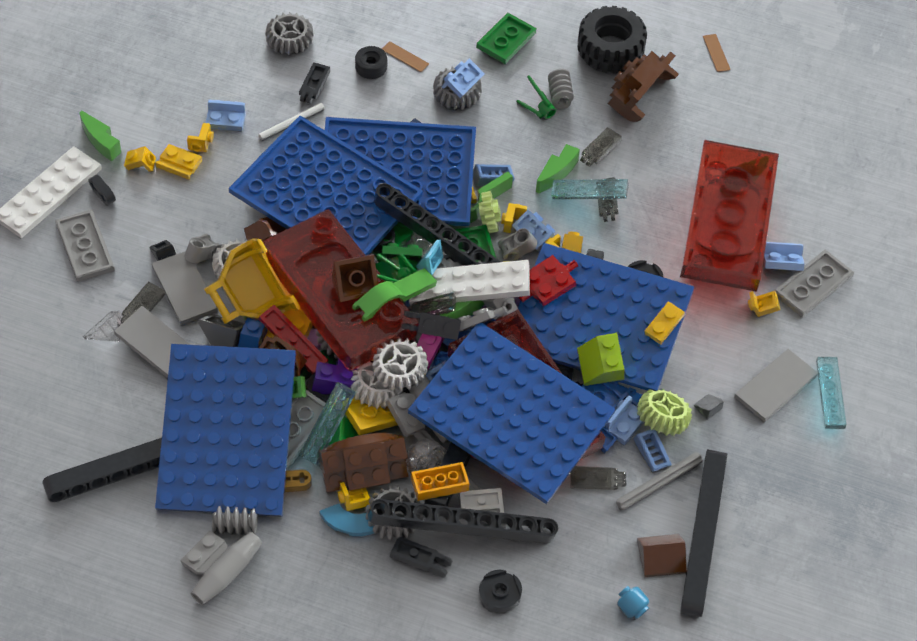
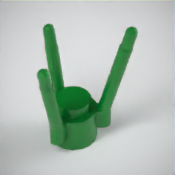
M528 75V80L543 100L538 105L539 111L520 100L516 102L536 114L540 119L543 116L546 119H550L555 115L557 109L551 104L543 91L539 89L531 76Z
M377 254L379 259L398 272L397 277L399 280L418 271L403 254H400V258L406 264V268H399L381 254ZM377 274V278L384 281H390L393 283L399 281L384 275Z

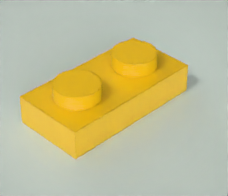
M668 301L646 328L645 335L661 345L684 317L685 312Z

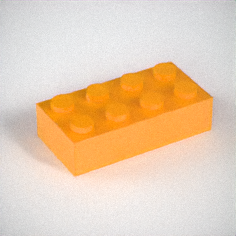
M463 462L411 472V481L417 501L469 491L470 483Z

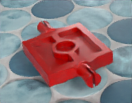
M552 255L531 268L530 296H520L521 302L534 297L545 306L575 287L576 281L569 272L578 267L577 262L573 260L564 266Z

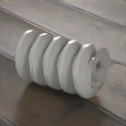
M556 69L548 75L551 101L555 108L565 109L571 105V101L574 99L570 72L567 69Z
M218 506L216 512L213 513L212 532L215 533L218 528L220 533H224L227 528L229 534H232L234 529H236V533L240 535L244 529L245 534L253 530V533L256 535L257 514L255 508H252L251 513L248 514L246 508L243 509L242 513H239L238 507H235L234 512L231 513L229 507L226 508L225 512H222L221 506Z

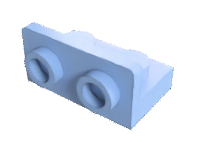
M469 58L465 63L461 61L454 68L456 70L454 74L450 72L443 79L445 83L441 87L444 89L448 86L461 98L484 73Z
M208 100L206 123H210L211 129L243 131L246 116L245 103Z
M527 210L512 226L517 231L522 228L527 229L536 238L537 247L535 249L539 252L543 243L550 237L553 238L556 231L549 224L545 226L542 223L544 219L537 212L533 214L530 210Z
M765 242L763 252L764 267L766 269L804 271L803 244Z
M631 396L618 403L615 413L605 427L623 445L627 444L644 423L640 420V416L637 415V406L632 404Z

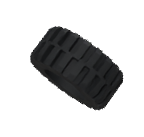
M613 5L612 7L602 6L601 9L596 8L592 10V13L589 12L585 15V18L580 23L577 45L580 52L579 55L583 60L585 59V63L589 66L592 65L596 70L600 69L605 73L607 71L612 73L624 72L623 67L629 60L633 62L637 57L640 59L644 55L647 40L646 25L639 16H636L635 12L627 11V8H617V6ZM615 36L624 41L612 43L601 39V37Z

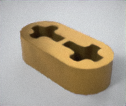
M286 471L285 492L306 491L311 487L312 478L308 471ZM300 478H304V483H300Z

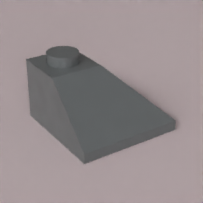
M214 314L199 319L198 324L211 346L238 347L240 333L245 323L231 320L224 324L221 319L222 317Z

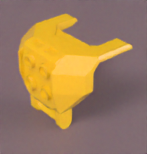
M250 239L230 250L218 281L204 289L221 313V319L224 324L240 315L259 318L260 315L273 305L282 313L290 309H300V305L294 295L289 294L270 265L266 256L267 249L261 239ZM220 287L223 288L235 309L230 313L216 291Z

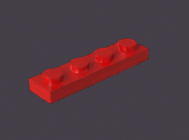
M275 305L259 316V320L274 336L286 341L300 352L307 360L304 367L312 375L315 372L317 362L328 364L329 360Z

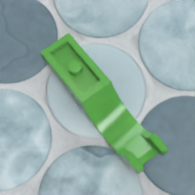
M509 172L504 173L478 189V203L471 208L470 223L480 217L479 203L483 202L482 192L491 191L493 199L512 188L513 176Z
M423 268L395 283L386 281L376 285L356 301L352 308L354 310L359 308L363 310L365 314L362 319L365 322L373 318L376 312L388 301L400 298L405 302L435 287L437 281Z

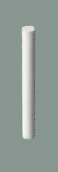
M319 103L259 133L260 140L262 141L288 128L299 116L306 119L324 110V105Z

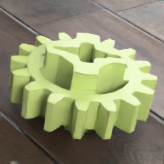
M491 191L482 192L483 202L479 203L482 225H487L489 233L498 232V222H502L498 199H493Z

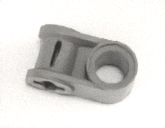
M522 228L502 238L498 242V246L503 251L504 261H516L519 257L533 251L537 247V240L527 229Z
M208 234L193 237L189 241L184 257L191 263H200L213 259V254L216 253L217 248H221V245L211 240Z

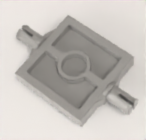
M505 306L495 310L483 308L473 312V317L470 315L458 318L461 319L459 332L472 328L478 323L497 319V317L508 314Z

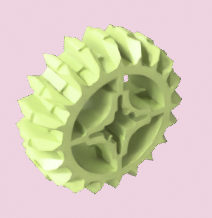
M663 388L658 391L649 389L647 392H644L637 405V415L640 416V420L645 422V426L651 427V430L658 431V434L660 432L666 436L668 434L672 436L681 434L688 428L692 419V409L689 408V403L684 402V398L678 397V394L671 393V390L667 392Z

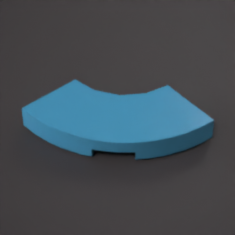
M339 503L319 511L323 521L335 531L349 534V536L374 534V526H368L369 520H366L367 513H350L344 510Z

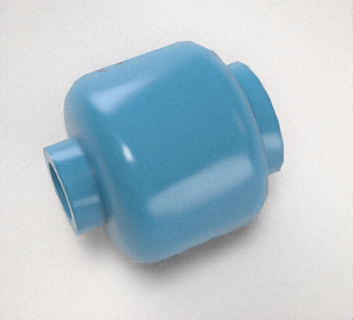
M627 586L618 594L620 599L617 605L628 618L635 617V619H638L649 609V599L639 587L630 589Z

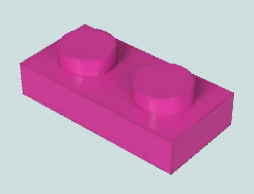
M422 334L417 343V347L421 346L423 352L427 355V372L444 340L443 337Z

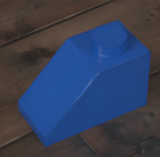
M251 318L246 319L240 333L238 347L259 348L267 334V328L261 321Z

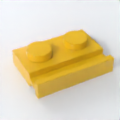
M168 144L160 155V159L155 163L159 169L190 180V176L194 174L201 164L202 156Z

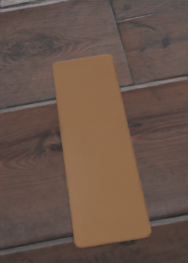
M704 35V41L717 72L730 70L717 35Z
M391 41L382 48L386 53L420 72L429 65L428 62Z

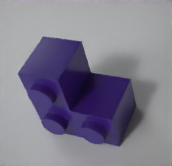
M340 349L336 365L317 362L312 391L324 395L334 394L339 395L340 398L351 399L353 395L350 389L351 385L355 382L351 379L355 376L353 371L358 370L356 366L359 363L360 353Z

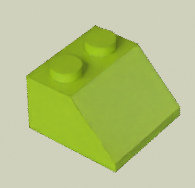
M617 333L596 336L577 348L584 386L624 380V365Z

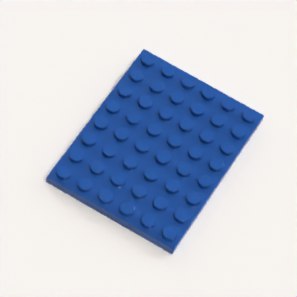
M299 116L229 187L230 194L336 261L369 255L399 222L375 205L374 197L378 185L387 183L415 203L423 195V190L302 116Z
M326 117L325 131L423 190V195L416 202L418 205L447 225H470L476 127Z
M543 243L535 266L552 255L564 266L575 260L578 267L569 273L576 281V286L545 306L534 297H530L524 302L520 301L506 339L535 357L581 370L577 348L596 336L617 333L624 365V380H618V382L646 391L649 389L658 391L684 317L661 345L645 335V330L668 301L686 314L694 292V286Z
M478 323L410 406L408 414L547 505L613 416L616 408L483 323Z
M171 344L155 503L156 510L214 513L218 506H221L222 512H225L226 508L229 507L230 512L233 513L235 507H238L239 513H242L243 509L246 508L247 513L250 514L252 508H255L257 515L283 517L296 359L295 350Z

